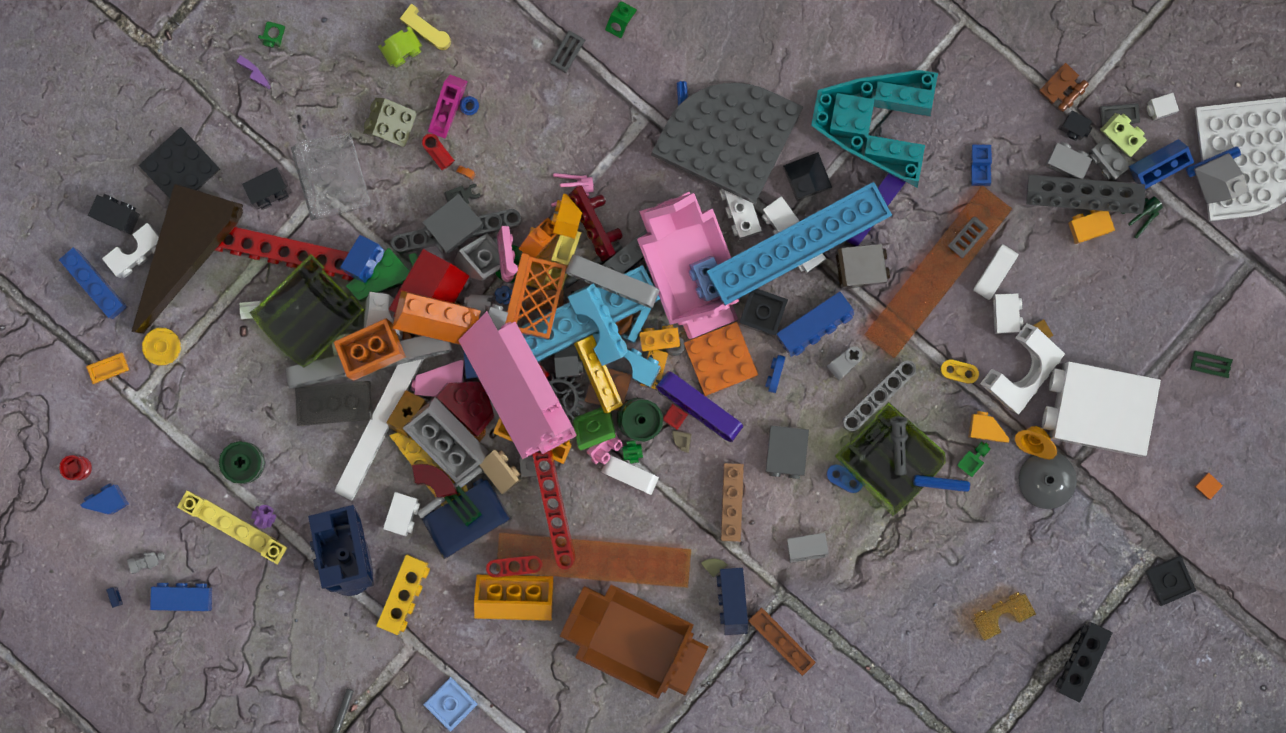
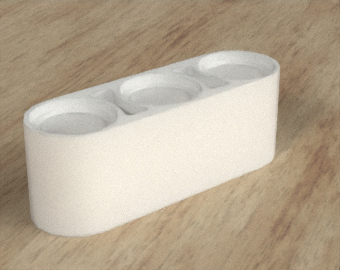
M1002 244L973 291L990 300L1019 254Z
M611 455L610 460L604 464L601 470L602 473L652 495L659 477Z

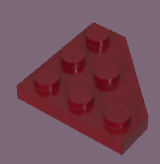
M481 382L446 383L435 396L474 436H479L495 417L489 396Z

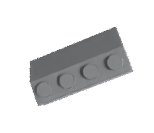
M436 397L424 405L403 427L412 439L456 483L480 465L488 453V450Z

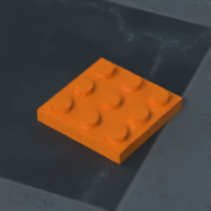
M737 322L684 343L704 396L758 376Z

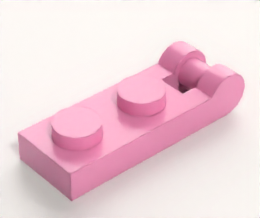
M501 226L497 234L501 276L505 282H511L518 271L517 265L514 264L515 252L511 246L513 236L510 234L509 226Z

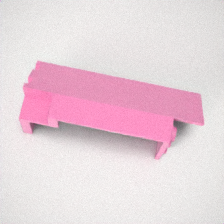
M689 191L677 198L661 202L655 207L639 211L647 233L637 240L655 287L660 290L658 295L670 325L675 323L683 325L688 339H692L738 320L733 304L739 302V299L726 306L722 303L720 297L706 302L698 297L696 292L698 286L696 281H692L689 270H691L689 264L706 257H714L717 265L731 258L713 209L701 212L695 194H690Z
M486 311L458 341L522 459L539 450L544 454L577 436L516 322H508L500 330H497Z

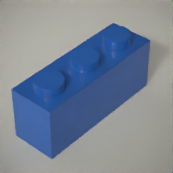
M1178 139L1128 167L1136 184H1145V189L1193 164L1194 160L1189 147Z
M157 583V586L151 587L150 610L211 611L212 587H207L205 583H195V587H188V583H176V587H170L168 583Z

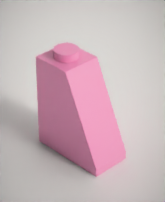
M459 360L416 375V380H412V391H415L414 394L417 396L435 397L446 383L463 382L465 361Z

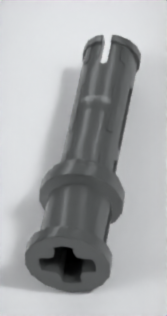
M897 416L890 419V424H892L890 437L894 442V473L896 475H905L907 473L905 441L908 438L906 433L907 418Z

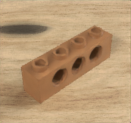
M724 463L721 541L741 542L744 464Z

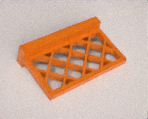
M522 253L505 324L508 322H516L517 324L518 320L525 316L530 325L526 328L519 327L521 333L549 340L567 265L529 257L528 254ZM532 263L540 264L543 271L534 275L531 271ZM553 268L562 269L561 275L554 280L548 272ZM546 273L551 282L541 286L537 278ZM534 280L539 289L529 293L526 285ZM553 284L557 292L549 298L544 289ZM541 291L546 300L537 305L532 296ZM530 298L535 307L525 312L522 302ZM549 303L552 312L544 316L539 307ZM537 309L542 318L532 323L528 314ZM544 321L548 326L547 333L538 332L535 325Z

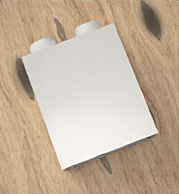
M1079 363L1062 364V370L1054 368L1052 371L1049 391L1057 392L1055 406H1046L1042 429L1050 430L1049 436L1052 440L1137 457L1147 456L1161 380Z

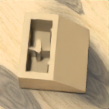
M495 449L485 457L479 466L500 493L504 494L521 481L519 478L521 473L515 466L510 467L507 463L510 459L502 450L499 452Z

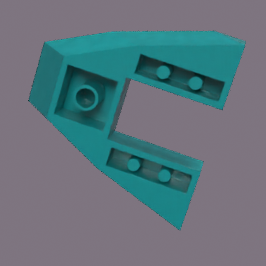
M915 70L858 78L819 89L811 126L846 151L918 188L925 145L870 136V125L874 107L931 116L938 73Z

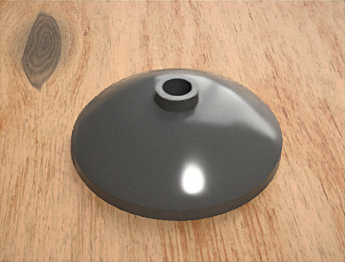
M1057 453L1056 457L1050 460L1033 455L1021 467L1019 473L1021 493L1029 503L1038 508L1054 509L1068 502L1076 489L1077 477L1074 467L1061 454ZM1049 476L1053 478V482L1051 484L1047 483V478Z

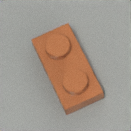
M544 290L549 298L557 292V290ZM561 290L557 308L564 305V290ZM541 291L532 296L537 305L546 300ZM530 298L525 300L526 309L535 307ZM549 303L539 307L540 309H552Z

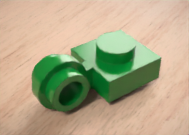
M981 442L975 449L976 455L968 451L957 466L970 477H973L984 464L979 457L980 455L985 457L990 451L989 444Z

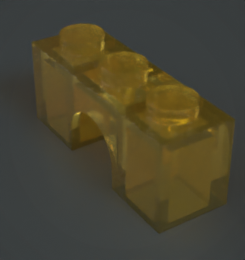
M1018 591L1008 596V601L1004 603L1002 600L991 605L992 609L988 611L983 609L974 614L975 618L971 620L983 641L1002 632L998 625V619L1004 613H1010L1017 623L1036 615L1025 593L1020 594Z

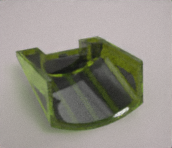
M312 254L249 312L272 342L303 368L314 362L365 310L353 296L349 297L323 271L325 267Z
M888 402L875 415L876 418L851 443L848 442L835 457L894 516L924 488L913 484L914 476L934 477L946 463L945 452L907 419L906 433L908 438L905 441L907 473L905 475H896L894 473V442L890 437L892 433L890 419L897 416H905Z

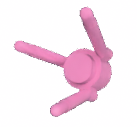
M553 174V177L577 180V182L561 183L560 187H579L582 185L587 196H589L590 192H594L592 177H587V175ZM557 202L552 203L551 206H556Z

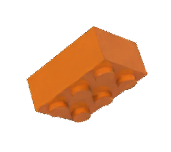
M383 319L334 341L348 378L353 381L406 358L396 330L392 329L393 323L391 321Z

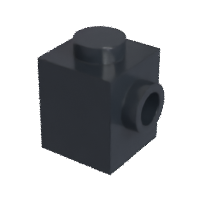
M1072 110L1060 130L1067 133L1066 136L1072 140H1081L1084 136L1087 138L1090 134L1092 120Z

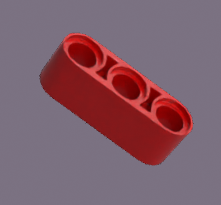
M536 555L495 559L487 564L486 571L491 577L531 574L540 571L543 567V562ZM531 559H536L539 562V567L536 570H532L528 565ZM517 561L520 569L517 572L511 571L509 568L510 562ZM492 563L500 565L501 569L498 574L491 572L490 566Z

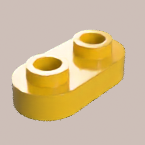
M947 360L940 367L942 376L950 380L971 384L979 377V371L974 365L956 360ZM948 366H951L953 368L952 373L947 372L946 369ZM966 371H970L972 373V376L970 378H967L965 376Z

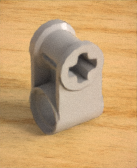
M850 347L826 367L838 380H841L861 361L862 351L858 347ZM850 351L858 352L857 360L849 359Z

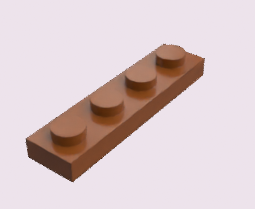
M762 607L748 620L802 676L816 663Z

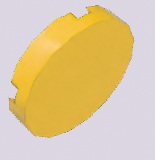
M166 328L153 329L146 334L142 342V352L146 359L158 366H166L173 363L181 351L179 337L172 330Z

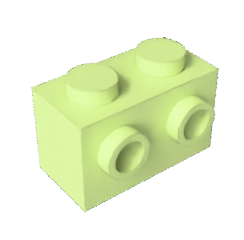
M1115 113L1100 131L1127 156L1132 157L1147 141L1143 137L1145 133L1136 126L1134 128L1129 124L1131 120L1125 114Z

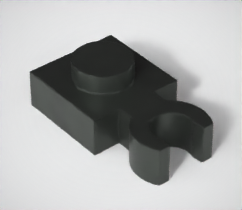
M471 184L467 190H464L462 185L444 192L447 202H449L457 194H460L465 202L469 204L468 198L477 199L480 193L472 194L471 189L477 185Z

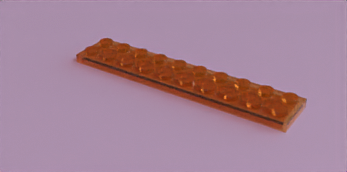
M982 185L864 336L892 358H895L1011 212L1012 208ZM975 216L989 229L962 259L948 245L971 218ZM972 224L971 227L980 233L981 230ZM967 229L966 233L974 239L976 236ZM960 237L968 245L971 243L965 237ZM959 242L955 243L961 250L964 251L966 249Z
M499 533L497 559L536 555L542 559L543 567L540 571L531 573L533 575L688 588L691 549L571 539L575 561L571 568L563 570L557 566L551 537ZM557 538V542L560 545L567 543L565 538ZM561 556L563 563L568 564L571 562L569 556ZM531 559L528 565L532 570H536L539 567V562L536 559ZM512 561L509 564V568L511 571L517 572L520 569V565L517 561ZM497 563L496 571L500 572L501 568L500 565Z

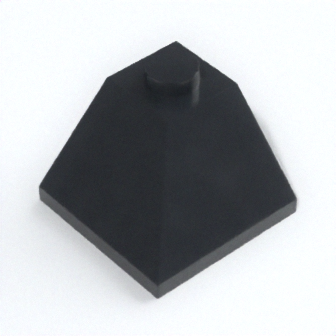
M819 152L783 165L796 201L832 188Z

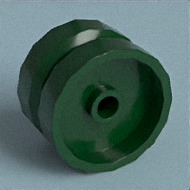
M632 398L620 406L616 422L623 435L635 441L645 442L659 434L663 426V415L655 403L643 398Z
M238 441L229 444L223 449L219 458V467L227 480L233 483L247 484L254 482L261 476L265 468V458L262 451L256 445ZM245 460V464L241 466L240 461Z

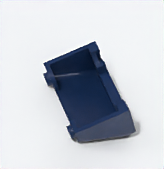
M482 478L473 483L474 487L465 492L482 514L468 526L464 524L448 503L435 511L433 509L422 518L443 559L450 557L456 551L461 550L512 519L488 479L485 481ZM458 496L471 514L474 515L476 512L463 496ZM453 499V504L457 507V509L461 512L465 519L468 520L470 517L466 514V512L462 509L458 502L455 499Z

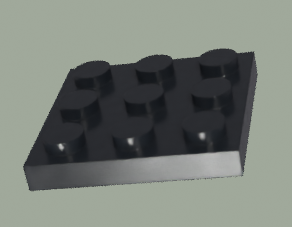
M182 127L175 131L139 164L141 169L169 199L171 198L174 184L199 190L220 170Z

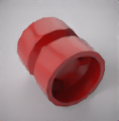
M69 455L62 459L59 470L65 479L81 481L89 477L92 465L89 459L84 456Z

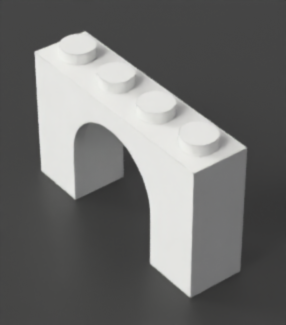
M1026 323L1015 338L1031 354L1032 364L1028 374L1022 380L1012 383L1003 374L991 369L980 383L1006 408L1018 415L1065 355L1037 327Z

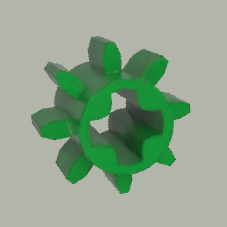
M635 440L626 441L627 446H622L624 461L629 460L630 464L639 463L638 458H643L641 444H636Z

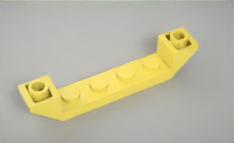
M186 491L177 508L191 516L200 518L261 553V556L277 565L287 550L285 545L272 536L190 491Z

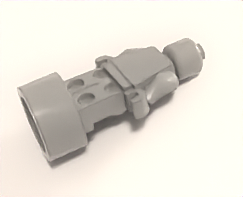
M144 552L143 557L127 559L131 574H134L146 567L151 570L152 567L159 564L158 560H163L166 556L163 552L157 553V555L155 552Z

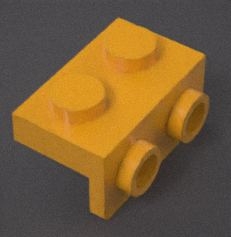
M673 325L662 326V330L645 328L643 332H640L643 352L680 346L678 327L674 328Z

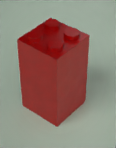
M423 249L389 310L396 314L401 291L455 303L470 276L451 263Z

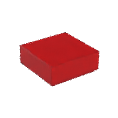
M672 404L664 415L663 421L678 430L688 414Z

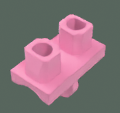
M616 435L615 438L589 447L587 453L594 464L598 462L606 464L610 460L608 452L611 449L618 451L623 444Z

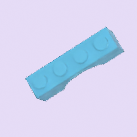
M594 283L568 296L575 313L590 317L599 328L600 338L594 351L602 366L618 360L628 353L627 345L621 339L618 327L612 321L609 309L604 305L601 293Z
M600 332L593 334L596 344L599 342ZM632 348L630 351L627 349L628 353L623 357L631 363L633 379L651 388L661 370V367L658 365L659 361L651 357L647 360L641 357L642 353Z

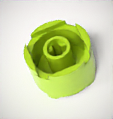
M410 26L407 27V32L401 30L384 41L385 46L381 44L378 46L390 66L394 65V67L398 68L406 62L405 58L408 56L413 58L422 52L420 50L422 44Z

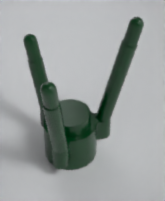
M1155 196L1150 199L1145 198L1143 214L1137 215L1128 223L1131 226L1144 215L1150 216L1134 236L1136 239L1152 220L1159 215L1158 211L1163 208L1161 202Z

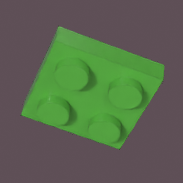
M602 407L575 417V420H573L577 435V445L580 451L616 437L611 412L604 413Z

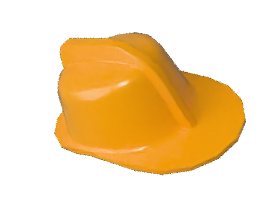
M1031 426L1026 430L1019 431L1015 435L1016 445L1025 453L1048 460L1056 457V446L1051 441L1049 434L1041 427Z

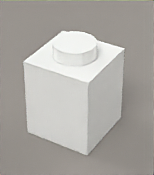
M1174 93L1151 99L1147 106V112L1150 117L1152 116L1153 121L1176 114L1179 111Z

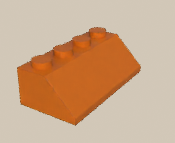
M401 291L392 329L461 345L458 340L479 320L481 311L476 308Z

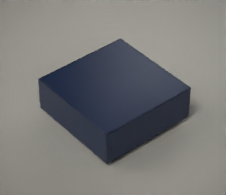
M118 587L106 589L112 608L123 605Z

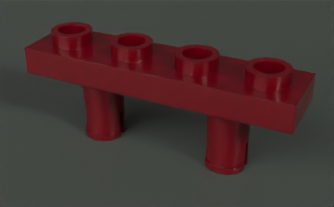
M582 185L576 187L569 194V197L582 212L580 222L583 223L587 236L595 247L597 256L600 257L602 262L607 261L616 254L611 243L623 237L622 231L617 228L605 232L594 210L606 204L602 194L589 199Z

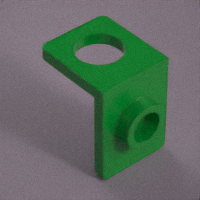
M620 1L611 13L605 30L622 38L628 23L635 15L637 9ZM612 23L619 24L621 30H614L612 28Z
M268 21L263 36L258 35V39L266 47H280L285 26ZM273 27L279 30V35L276 38H271L268 34L269 30Z

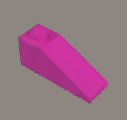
M451 74L446 78L428 132L442 138L447 137L468 81Z

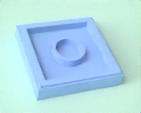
M450 677L423 705L451 732L478 703Z

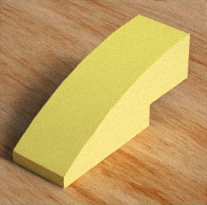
M577 231L575 239L560 235L551 262L567 265L568 267L572 255L575 254L581 232ZM553 268L548 272L554 280L561 275L562 269ZM565 273V276H564V280H563V284H562L561 290H562L563 287H564V284H565V281H566V278H567V275H568V274H566V273ZM547 275L545 277L544 285L551 282Z

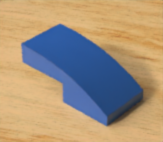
M972 145L971 186H991V145Z

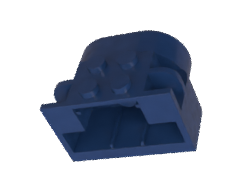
M354 505L308 516L313 540L310 541V547L316 556V559H313L315 570H318L322 589L326 588L329 592H337L343 596H355L365 591L368 587L374 586L371 556L365 540L362 521Z

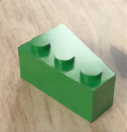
M388 248L383 253L381 261L377 263L372 276L366 283L354 278L346 287L360 302H363L367 299L369 292L383 293L403 284L410 270Z

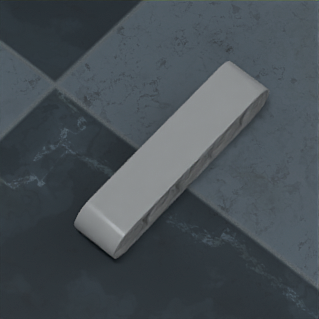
M572 255L565 271L566 274L589 284L594 283L596 287L648 308H653L660 291L652 285L577 255Z
M908 360L900 363L844 417L842 421L843 428L850 432L860 428L916 373L915 364ZM905 364L911 367L909 375H905L902 372V366ZM889 378L897 380L898 385L896 388L889 387ZM876 391H881L884 394V399L880 402L874 398ZM863 404H867L870 407L868 415H864L860 411V407ZM850 417L856 420L854 428H849L846 424L847 419Z

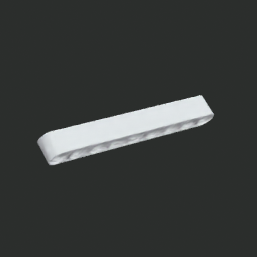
M424 359L397 365L336 486L335 493L351 501L354 499L389 430L386 422L405 390H409L412 380H414Z

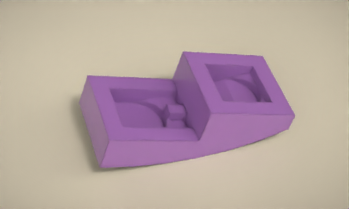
M240 55L236 62L252 72L249 78L261 86L270 89L271 86L260 70Z

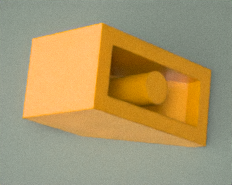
M977 411V414L971 415L969 438L1009 443V437L994 417L988 416V412Z

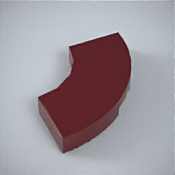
M428 464L412 465L415 484L430 486L435 491L437 498L457 494L452 480L439 468Z

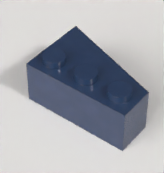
M743 567L720 569V575L716 576L717 587H721V594H718L719 606H722L723 613H720V625L724 624V635L748 634Z

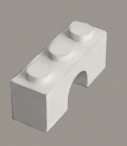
M146 223L132 234L138 243L137 250L134 253L127 255L121 248L116 247L102 258L116 277H127L133 272L132 268L136 265L144 264L148 260L147 257L151 253L154 254L159 234L151 224Z

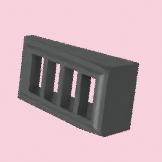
M973 216L948 247L963 259L989 228ZM974 224L976 227H978L981 230L980 233L977 232L973 227H971V225ZM967 229L976 236L974 239L966 233ZM960 237H965L971 243L968 245ZM959 242L966 249L964 251L961 250L955 243Z

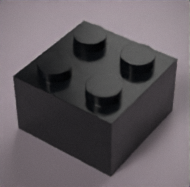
M277 167L242 184L251 204L257 209L261 208V210L272 206L271 203L276 200L280 202L289 198V194L292 193L283 172Z
M106 194L103 197L96 195L88 216L131 235L140 216L135 211L136 208L121 201V204H118L119 200Z
M755 289L749 293L738 325L775 337L788 299Z

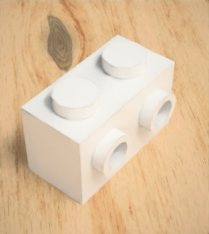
M995 294L993 296L995 334L1019 333L1020 329H1023V318L1019 314V310L1022 309V298H1019L1018 294Z
M395 492L383 529L404 536L412 533L415 522H412L414 514L417 515L419 511V499Z

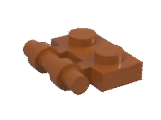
M1065 63L1039 92L1052 104L1057 99L1062 102L1057 108L1064 112L1074 104L1073 101L1079 95H1083L1089 84L1085 80L1077 84L1075 80L1079 75ZM1070 87L1073 91L1066 97L1063 92Z

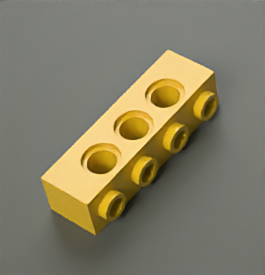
M406 554L376 627L399 635L400 632L404 633L408 624L405 621L408 614H412L415 607L413 603L415 596L419 597L423 588L420 585L423 578L426 579L429 574L428 562ZM409 572H414L417 575V580L414 583H410L407 580ZM402 590L409 592L410 596L407 601L400 598ZM394 608H399L402 611V616L399 619L394 618L392 615Z

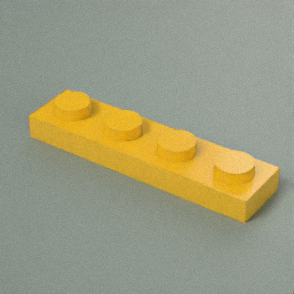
M593 335L575 342L576 350L604 413H609L622 406L623 403L607 366L601 365L594 351L597 344Z

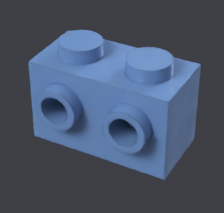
M709 256L689 264L691 268L689 270L692 281H696L698 286L696 288L698 297L706 302L719 297L706 273L717 266L715 258Z

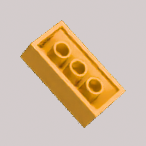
M476 575L474 596L475 619L552 621L553 576L513 575L491 577L489 575Z

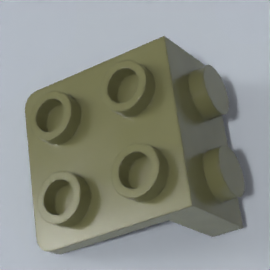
M375 98L370 106L369 118L364 123L363 134L379 137L404 147L409 138L416 117V111L385 98Z

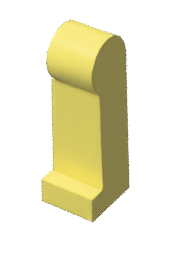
M410 4L401 16V22L408 27L410 26L414 32L440 50L448 49L451 45L449 35L444 31H438L417 15L419 12L418 8Z

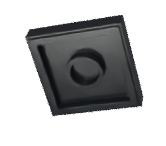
M1181 555L1145 570L1160 606L1196 592V588Z

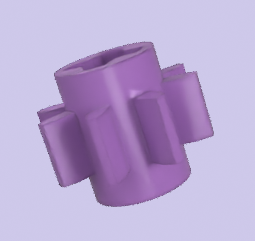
M268 505L256 506L255 511L251 515V519H255L254 525L261 529L271 527L276 519V515L272 514L274 509Z

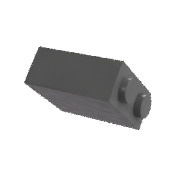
M457 194L423 221L425 225L423 230L429 237L433 235L437 240L434 244L441 252L445 250L447 254L484 226L460 194Z
M770 426L765 472H769V476L781 477V474H789L788 478L800 479V476H805L809 429Z

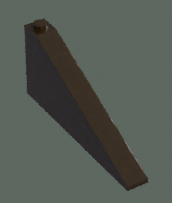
M174 184L131 332L145 333L238 224L243 214V204Z

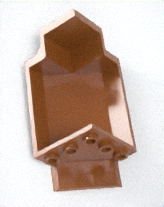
M610 584L605 596L584 586L560 634V637L580 646L575 657L576 659L658 699L662 692L666 693L668 688L686 695L709 647L692 639L694 633L691 631L694 624Z

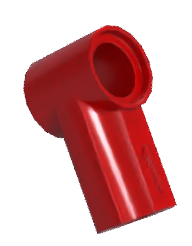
M427 134L423 137L422 145L424 150L428 152L441 171L455 162L435 134ZM432 138L436 140V145L433 148L427 147L425 145L427 139Z

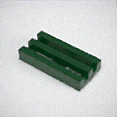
M1194 351L1190 370L1229 378L1233 359ZM1197 356L1225 362L1226 366L1197 359ZM1198 363L1219 369H1224L1225 372L1222 373L1205 368L1196 367L1195 364Z
M458 485L456 487L457 494L446 496L444 499L464 524L468 526L482 514ZM461 494L476 512L474 515L471 514L457 495ZM452 499H455L470 517L468 520L465 519L453 504Z

